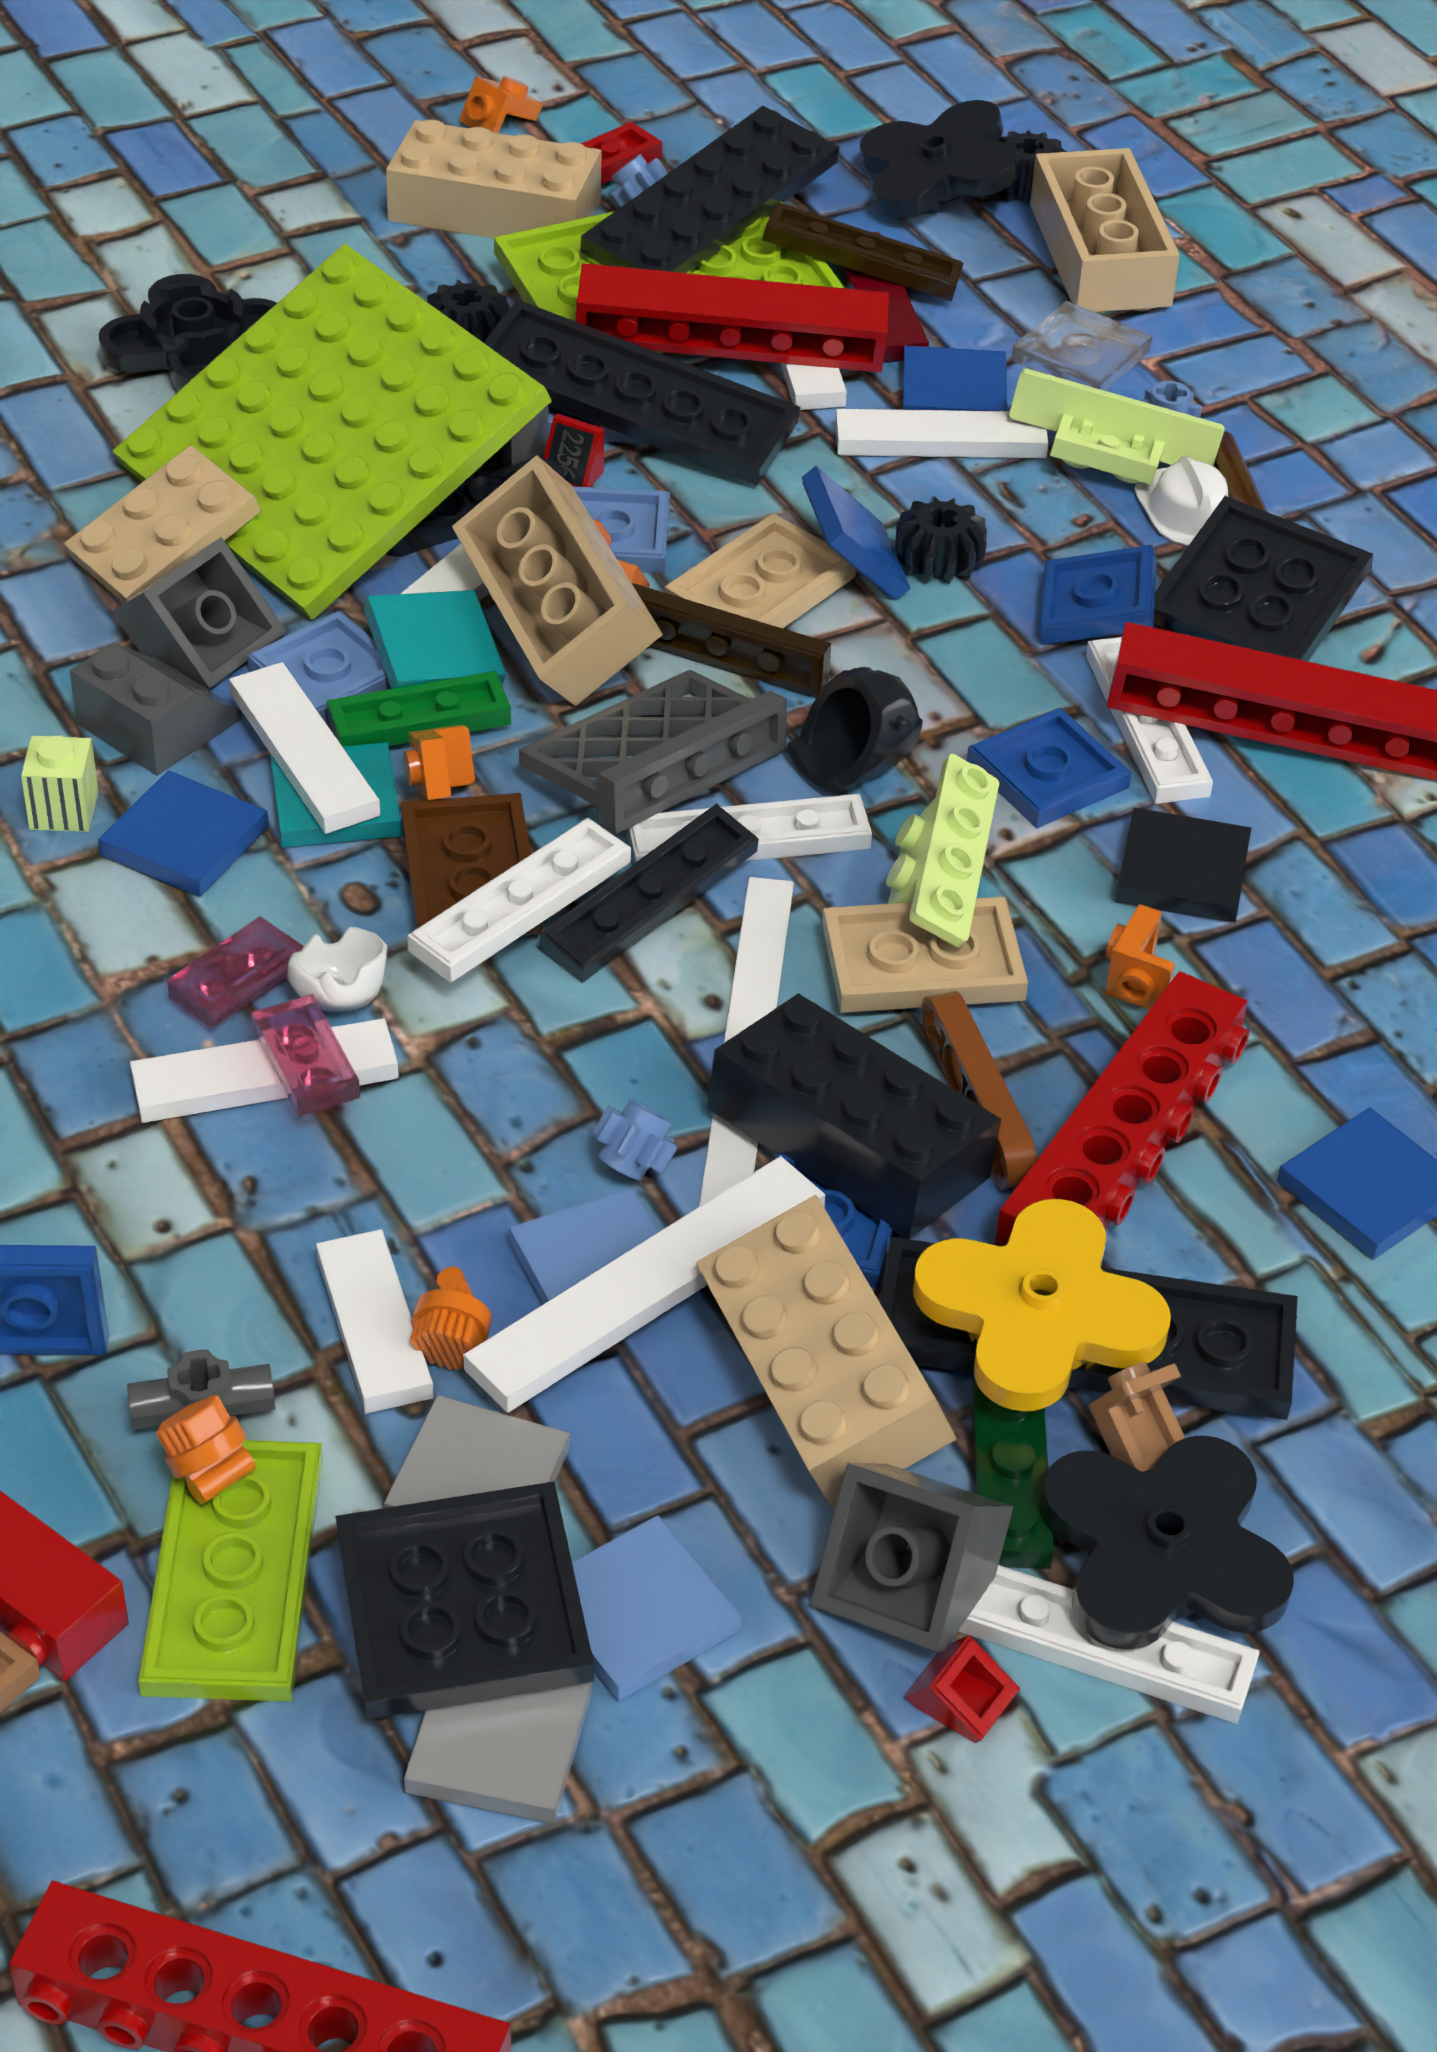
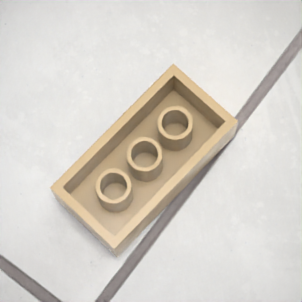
M415 120L386 169L388 221L494 238L594 216L601 202V150L588 148L576 142L556 143L538 140L531 135L512 136L494 133L482 127L462 128L444 125V123L438 120Z
M1130 148L1036 154L1030 206L1075 312L1101 314L1105 311L1134 309L1137 311H1148L1158 307H1172L1180 254Z
M537 455L452 526L538 678L574 706L578 705L663 635L573 486Z
M816 1194L696 1262L806 1467L832 1510L837 1505L847 1463L889 1464L906 1469L957 1440L934 1394Z

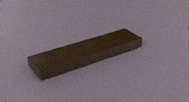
M775 202L762 238L763 241L949 301L953 299L964 264L960 260L780 202Z
M632 583L663 634L650 647L816 698L825 684L829 682L832 643Z

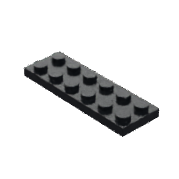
M761 106L581 235L580 252L606 266L687 273L691 270L692 272L700 266L701 261L708 260L720 251L721 246L728 245L743 234L745 229L760 217L763 219L771 213L775 202L784 203L834 166L838 161L839 146L781 116L780 113Z
M516 299L484 342V344L542 384L552 400L548 406L756 486L799 420L800 406Z
M891 1237L880 1304L915 1364L974 1373L977 1340L971 1341L967 1331L947 1327L933 1321L920 1310L914 1299L913 1284L916 1263L920 1255L935 1243ZM1101 1267L1105 1272L1142 1281L1153 1287L1165 1299L1171 1315L1167 1341L1160 1355L1147 1363L1150 1371L1153 1372L1176 1364L1181 1377L1163 1388L1169 1403L1288 1420L1292 1404L1298 1296ZM1095 1363L1086 1370L1085 1364L1077 1369L1072 1370L1068 1387L1107 1393L1112 1390L1107 1379L1126 1368H1115Z

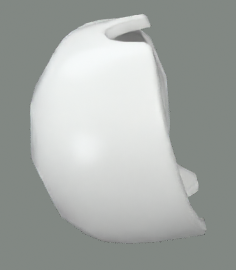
M358 927L347 928L341 939L333 944L324 943L319 934H314L302 951L291 954L288 963L287 979L293 990L312 1007L333 1012L357 1010L368 1005L378 995L384 978L388 945L377 934Z

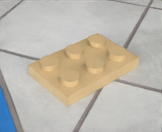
M190 445L67 540L64 546L76 563L124 603L194 553L220 537L226 540L258 515L261 509L255 496Z
M772 513L664 587V593L784 628L855 578L856 569L831 549L827 542Z
M1006 897L976 898L969 938L961 947H955L914 924L909 918L912 902L823 908L822 927L840 1013L922 1008V1002L926 996L952 991L959 992L966 1005L1026 1001L1028 980Z

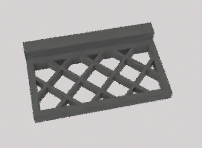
M689 669L519 749V765L599 807L600 826L614 834H618L786 750L787 698L768 691L756 698L750 699ZM691 692V693H693V694H695V695H697V696H699V697H681V696H683V695H685V694ZM640 715H664V717H638V716H640ZM671 715H705V717H671ZM598 735H621V737L594 738ZM629 735H663V737H629ZM554 756H577V758H552V757H554ZM586 756H619V758H586ZM588 777H598V782Z

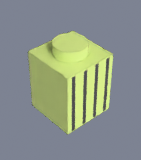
M31 736L21 774L29 829L89 832L99 793L92 738Z

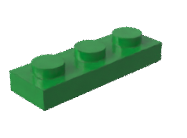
M496 671L327 700L328 720L333 734L341 746L388 742L389 746L410 743L408 732L456 725L466 726L469 732L511 725V706Z

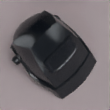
M870 667L844 670L825 684L811 705L799 738L787 743L786 752L795 766L808 780L818 787L836 794L854 789L861 782L881 775L898 764L912 751L918 741L923 720L919 717L918 709L910 690L900 677L881 670L873 671Z

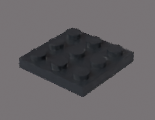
M1224 496L1155 591L1154 623L1180 634L1309 661L1372 569L1373 553Z
M555 1481L335 1516L367 1720L594 1682V1661Z

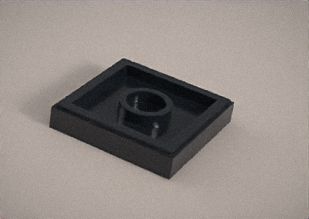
M1133 807L1115 902L1137 906L1141 904L1154 909L1236 923L1252 827Z

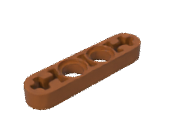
M957 991L926 996L922 1002V1021L929 1046L948 1086L1002 1119L990 1174L1000 1190L1016 1188L1038 1159L1032 1137L961 994Z

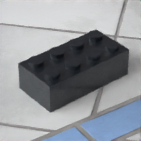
M799 993L714 1050L707 1103L708 1110L774 1153L784 1154L795 1162L794 1166L831 1190L841 1192L854 1205L877 1220H883L889 1224L891 1229L907 1239H911L990 1178L1001 1118Z

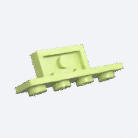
M1027 368L1023 369L1019 375L1009 413L1011 419L1057 432L1050 456L1062 459L1067 465L1079 469L1091 467L1112 473L1123 482H1143L1150 485L1153 484L1159 461L1172 465L1177 463L1179 458L1189 456L1193 460L1213 466L1225 429L1222 424Z
M950 754L943 762L935 799L919 816L914 813L911 814L904 821L896 836L895 845L900 847L898 859L889 871L886 885L891 888L888 904L912 902L909 918L914 924L955 947H961L969 938L999 781L980 766L971 764L955 754Z

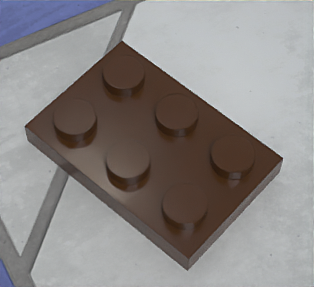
M521 793L401 802L402 825L416 929L531 855ZM542 922L522 936L539 935L542 932Z

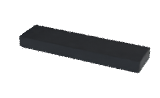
M716 803L540 933V947L583 983L758 851L759 838Z

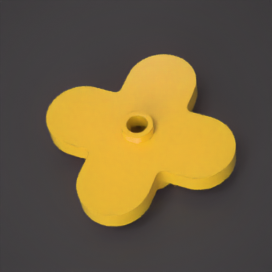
M1048 1199L1026 1207L1016 1218L1009 1242L1005 1246L1000 1247L970 1239H947L928 1247L920 1255L915 1267L913 1295L920 1310L933 1321L947 1327L967 1331L971 1341L977 1340L978 1344L974 1362L976 1383L983 1394L991 1401L1011 1410L1035 1411L1054 1404L1065 1393L1072 1370L1077 1369L1085 1364L1087 1370L1095 1363L1115 1368H1128L1141 1362L1149 1363L1153 1361L1165 1347L1171 1320L1170 1310L1165 1299L1153 1287L1142 1281L1108 1273L1101 1269L1106 1244L1105 1228L1100 1219L1091 1210L1068 1200Z

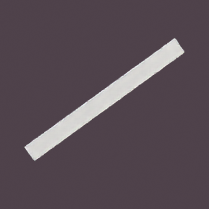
M749 878L724 1043L777 1008L794 886L793 881ZM714 1113L699 1207L754 1173L758 1142Z

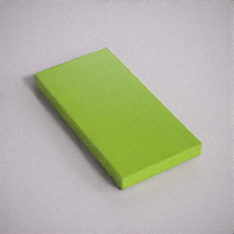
M245 1440L242 1446L252 1456L256 1466L255 1470L204 1504H200L192 1496L185 1477L175 1478L172 1474L138 1680L141 1696L292 1702L323 1463L322 1443Z

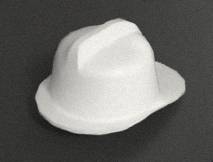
M1184 456L1168 468L1157 469L1152 485L1143 482L1136 483L1135 493L1159 534L1173 543L1188 547L1223 497H1228V487L1224 476L1218 469L1208 463Z

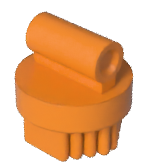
M452 1266L443 1269L438 1274L437 1284L440 1289L425 1292L418 1298L411 1320L413 1331L410 1341L416 1351L422 1350L425 1361L428 1360L429 1364L433 1365L436 1363L440 1368L445 1365L449 1371L453 1370V1368L458 1371L461 1367L464 1368L463 1355L488 1339L492 1324V1314L483 1302L474 1297L462 1270Z
M211 1395L208 1398L184 1407L163 1421L156 1431V1436L166 1452L164 1460L175 1478L185 1477L190 1493L200 1504L206 1503L256 1468L252 1456L242 1446V1443L247 1438L246 1433L236 1416H229L217 1395Z

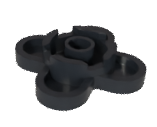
M970 100L951 106L929 125L894 121L879 125L866 133L860 142V149L866 169L872 173L879 174L872 186L877 209L886 216L909 217L924 211L941 210L939 201L951 200L961 196L963 204L976 196L994 194L1010 186L1018 176V166L1014 149L1010 145L998 141L1003 134V124L999 108L989 101Z
M194 274L170 275L159 279L151 285L148 290V302L144 300L141 304L140 314L113 319L101 328L99 332L101 358L109 367L123 372L167 369L173 385L180 391L275 306L277 302L262 298L242 299L232 289H229L226 295L218 292L216 286L202 276Z
M1191 1436L1171 1445L1150 1472H1141L1116 1457L1098 1451L1072 1452L1062 1456L1051 1465L1044 1480L1040 1501L1041 1511L1044 1520L1054 1533L1088 1553V1558L1077 1575L1072 1597V1609L1078 1624L1091 1638L1112 1648L1130 1650L1143 1648L1156 1642L1163 1636L1176 1617L1182 1618L1194 1613L1195 1621L1205 1618L1221 1628L1240 1633L1265 1630L1281 1619L1287 1609L1293 1590V1571L1286 1556L1275 1545L1240 1526L1250 1510L1257 1485L1255 1468L1242 1450L1220 1438Z

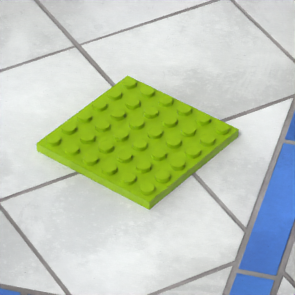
M344 243L112 452L123 467L143 482L192 445L255 496L261 512L224 541L240 563L313 621L552 400L542 384Z

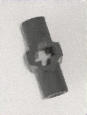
M208 1349L183 1353L181 1360L175 1366L167 1369L168 1378L127 1383L133 1430L158 1427L163 1421L184 1407L208 1398L211 1395L219 1396L229 1416L276 1410L270 1364L229 1369L227 1360L214 1357Z

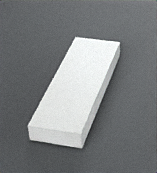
M380 1229L316 1243L318 1264L365 1414L433 1399V1382L422 1350L416 1351L410 1341L413 1331L412 1318L383 1230Z

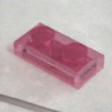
M259 916L167 979L169 998L213 1029L287 977L291 954L302 951L304 946Z
M313 994L252 1012L253 1030L298 1117L360 1098L359 1079Z

